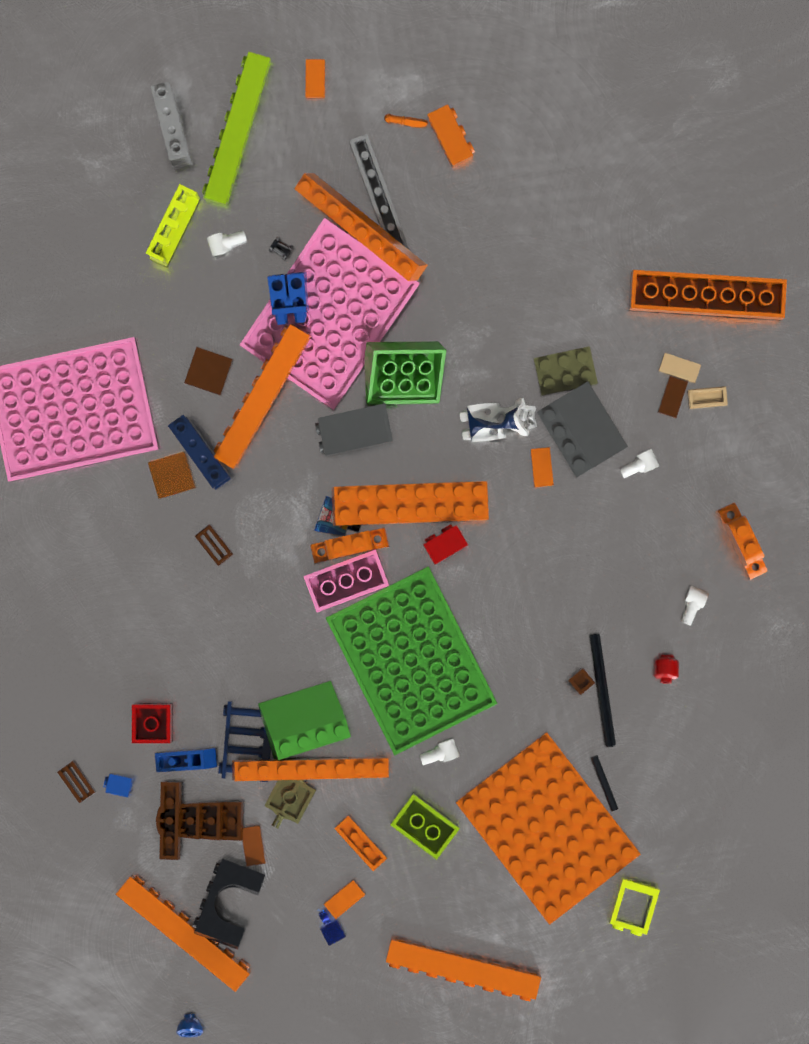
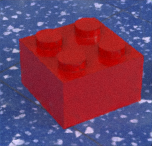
M450 524L441 529L442 534L436 537L433 534L424 539L426 543L423 546L434 565L468 546L457 525L453 527Z
M132 704V743H172V704Z

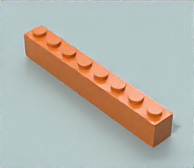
M315 173L303 174L294 188L407 281H417L428 266L424 261Z
M290 324L289 327L285 326L280 334L282 336L279 343L276 342L271 349L273 355L270 360H265L261 367L263 370L260 377L257 375L252 382L254 388L251 393H246L242 400L244 403L241 410L237 409L232 419L235 421L232 426H227L223 433L225 436L222 443L218 442L213 452L216 453L214 457L233 469L237 467L312 335L293 324Z
M387 757L232 760V780L389 778V759Z
M131 875L115 895L236 992L251 973L248 970L250 968L249 965L242 960L240 962L234 958L235 954L228 948H225V950L219 946L220 943L194 934L195 928L192 927L193 924L189 922L190 918L182 911L178 913L174 909L175 905L167 899L165 901L159 897L160 893L151 887L149 889L144 885L145 881L141 877Z
M391 938L386 962L393 968L400 969V966L407 967L409 972L419 973V971L427 972L426 976L437 978L439 975L445 977V980L456 983V980L463 981L465 986L475 987V985L483 986L482 989L485 991L493 992L495 989L501 991L502 995L512 997L513 994L519 995L520 999L525 1001L536 1000L541 981L540 974Z

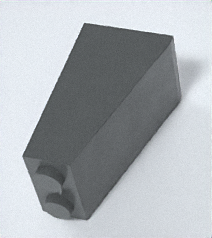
M385 403L318 418V423H315L316 432L321 434L322 441L319 442L320 452L325 453L326 457L393 443Z

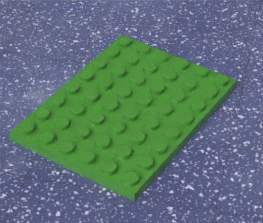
M429 566L326 617L394 756L497 704Z

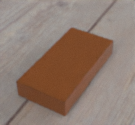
M260 825L244 827L243 847L246 867L266 864Z

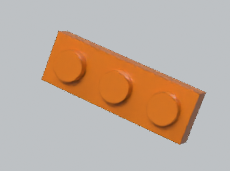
M349 815L334 828L372 871L387 859L384 853Z

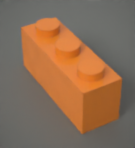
M447 104L427 114V118L452 168L473 159L472 153L475 152L471 142H466L464 138L466 132L462 125L458 126L455 120L458 116L454 108L450 109Z

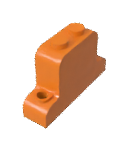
M732 503L717 510L716 512L749 580L768 572L762 559L765 557L746 516L741 515L737 505ZM729 511L734 513L732 519L727 517ZM754 563L758 564L759 569L757 571H754L752 569V565Z
M385 528L325 540L324 542L311 544L310 547L314 564L386 548L389 547ZM377 535L381 537V542L379 543L374 542V537ZM320 548H323L325 550V554L323 556L318 555V550Z

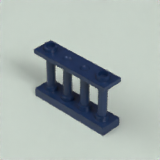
M184 414L168 425L212 488L217 490L231 480L230 476L214 457L212 451Z
M228 701V705H224L223 716H227L223 762H219L218 774H222L223 779H226L227 772L232 773V765H228V753L256 755L258 758H262V760L270 759L271 748L265 727L257 729L231 726L232 715L261 717L259 709L232 707L233 701ZM230 734L260 736L263 739V746H259V748L229 746Z

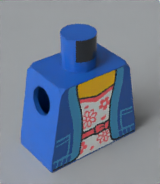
M326 496L314 531L345 536L348 529L359 532L361 525L333 526L332 498Z

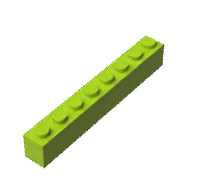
M248 52V55L243 57L241 67H243L242 75L238 74L235 85L238 88L236 93H232L230 99L232 107L230 111L227 110L224 119L227 122L226 127L221 129L219 135L221 143L214 151L213 158H216L214 166L210 165L207 175L210 179L208 184H204L202 190L206 201L226 207L228 205L271 65V58L252 52Z

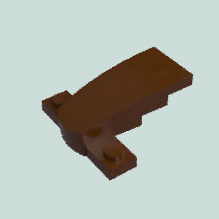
M161 782L160 807L156 816V827L160 835L159 859L180 860L181 837L208 840H243V802L219 801L181 804L182 782Z

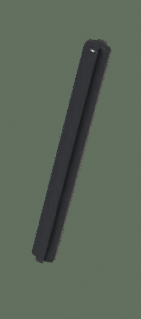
M596 633L591 634L589 637L606 747L616 746L601 639L600 634Z

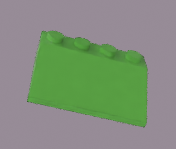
M439 341L366 342L364 358L366 404L439 403L446 349Z
M331 681L258 703L272 755L276 760L291 757L351 737L346 718Z

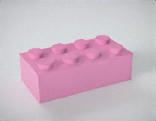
M376 550L303 576L316 612L389 586Z

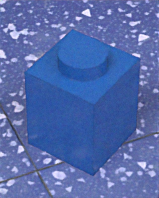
M110 773L109 777L106 776L103 787L106 788L105 793L129 797L134 777Z

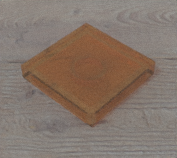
M185 451L148 462L158 499L196 488Z

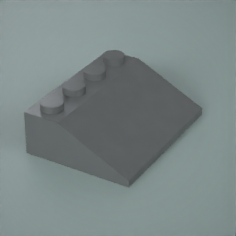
M589 381L537 411L576 478L628 447Z

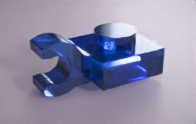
M326 910L319 913V917L324 924L320 930L329 946L346 937L337 919L331 921Z

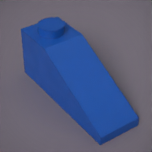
M206 748L155 753L156 772L217 767L216 749Z

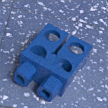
M307 272L267 276L272 315H275L277 325L288 324L289 313H294L295 323L306 322L307 311H309Z

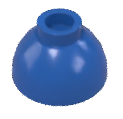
M185 1014L184 1019L178 1024L176 1033L181 1037H197L203 1033V1027L200 1021L195 1018V1014Z

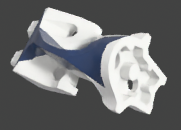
M524 398L517 399L515 405L509 408H502L499 403L469 405L467 410L460 412L461 422L469 421L470 428L462 431L463 440L485 442L506 438L503 429H512L522 436H528L529 430L537 427L535 420L536 406L525 405ZM487 409L491 410L490 415H486L485 411ZM504 414V421L502 423L498 422V419ZM496 429L498 432L496 435H491L489 431Z

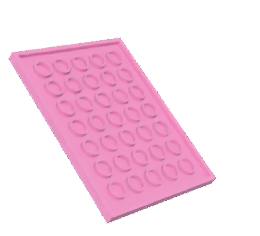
M324 218L287 273L307 272L309 311H307L306 322L295 323L294 313H289V323L277 325L275 315H272L271 300H269L240 343V346L265 362L266 359L270 360L273 355L271 349L274 344L281 341L282 336L280 334L285 326L289 327L290 324H293L312 335L288 379L335 410L364 367L366 342L382 341L420 282L407 281L356 238L327 218Z
M135 337L0 366V446L8 482L159 450Z

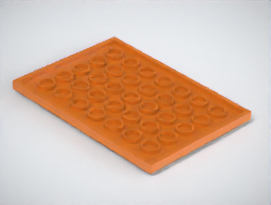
M547 732L456 801V804L549 925L641 855Z

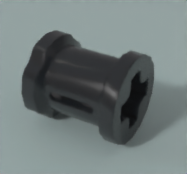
M277 236L269 251L282 256V259L285 261L294 246L287 245Z

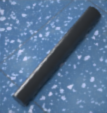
M598 755L591 757V761L612 812L619 808Z

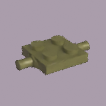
M278 780L264 805L277 815L271 825L274 827L278 821L275 828L279 829L283 819H288L298 824L316 789L307 785L304 780Z

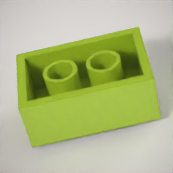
M415 793L410 796L390 823L393 828L436 860L460 829L459 826Z

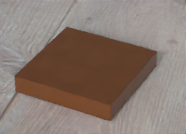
M196 347L184 383L221 396L233 359Z

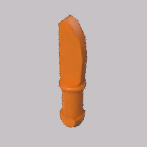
M391 114L384 116V120L388 123L392 122L419 128L428 124V121L424 119Z

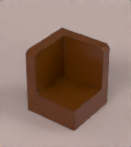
M583 668L579 669L568 680L580 695L595 684Z

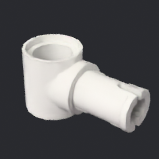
M243 230L230 235L217 233L207 237L212 256L227 253L231 246L247 241Z
M650 449L637 455V458L634 459L635 461L621 467L620 471L623 477L626 478L639 471L640 473H646L660 465L653 450Z
M692 585L690 586L685 598V605L687 607L681 622L692 625L697 610L704 607L709 592Z
M453 738L437 744L438 746L434 750L420 755L423 765L437 760L447 762L460 757Z

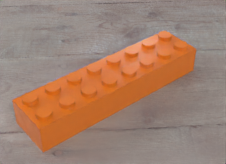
M633 270L631 272L629 310L782 320L785 318L787 279Z
M487 481L332 487L333 526L489 520Z

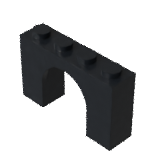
M222 859L221 863L217 862L213 871L216 874L214 881H209L206 889L209 892L207 899L203 898L199 908L202 910L200 917L196 916L192 927L195 928L194 934L238 950L245 929L222 920L216 913L215 899L219 893L228 888H238L258 895L265 874Z

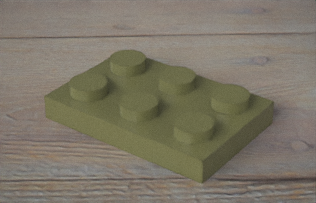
M590 346L533 359L541 396L576 389L589 381L590 385L598 384Z

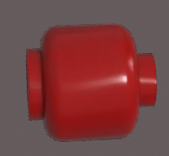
M660 655L654 661V677L659 679L660 683L671 684L672 680L679 677V661L674 659L673 655Z

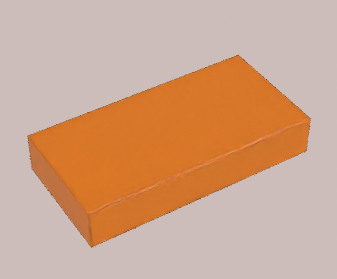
M306 59V98L325 99V59Z
M550 447L530 449L534 487L553 486Z
M352 880L323 905L337 919L364 897L365 893Z

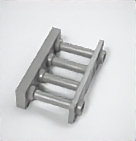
M169 81L150 86L172 166L177 167L192 163L174 92L170 87Z

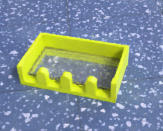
M179 184L146 251V254L150 257L149 259L165 267L168 266L200 200L197 192Z

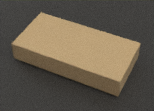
M664 353L659 372L695 383L701 365Z
M726 386L687 390L689 409L728 405Z

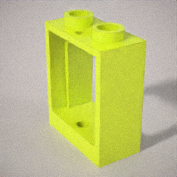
M621 878L609 918V923L613 924L612 928L621 931L626 928L631 930V934L642 936V933L647 935L660 889ZM625 888L652 896L643 927L616 920Z

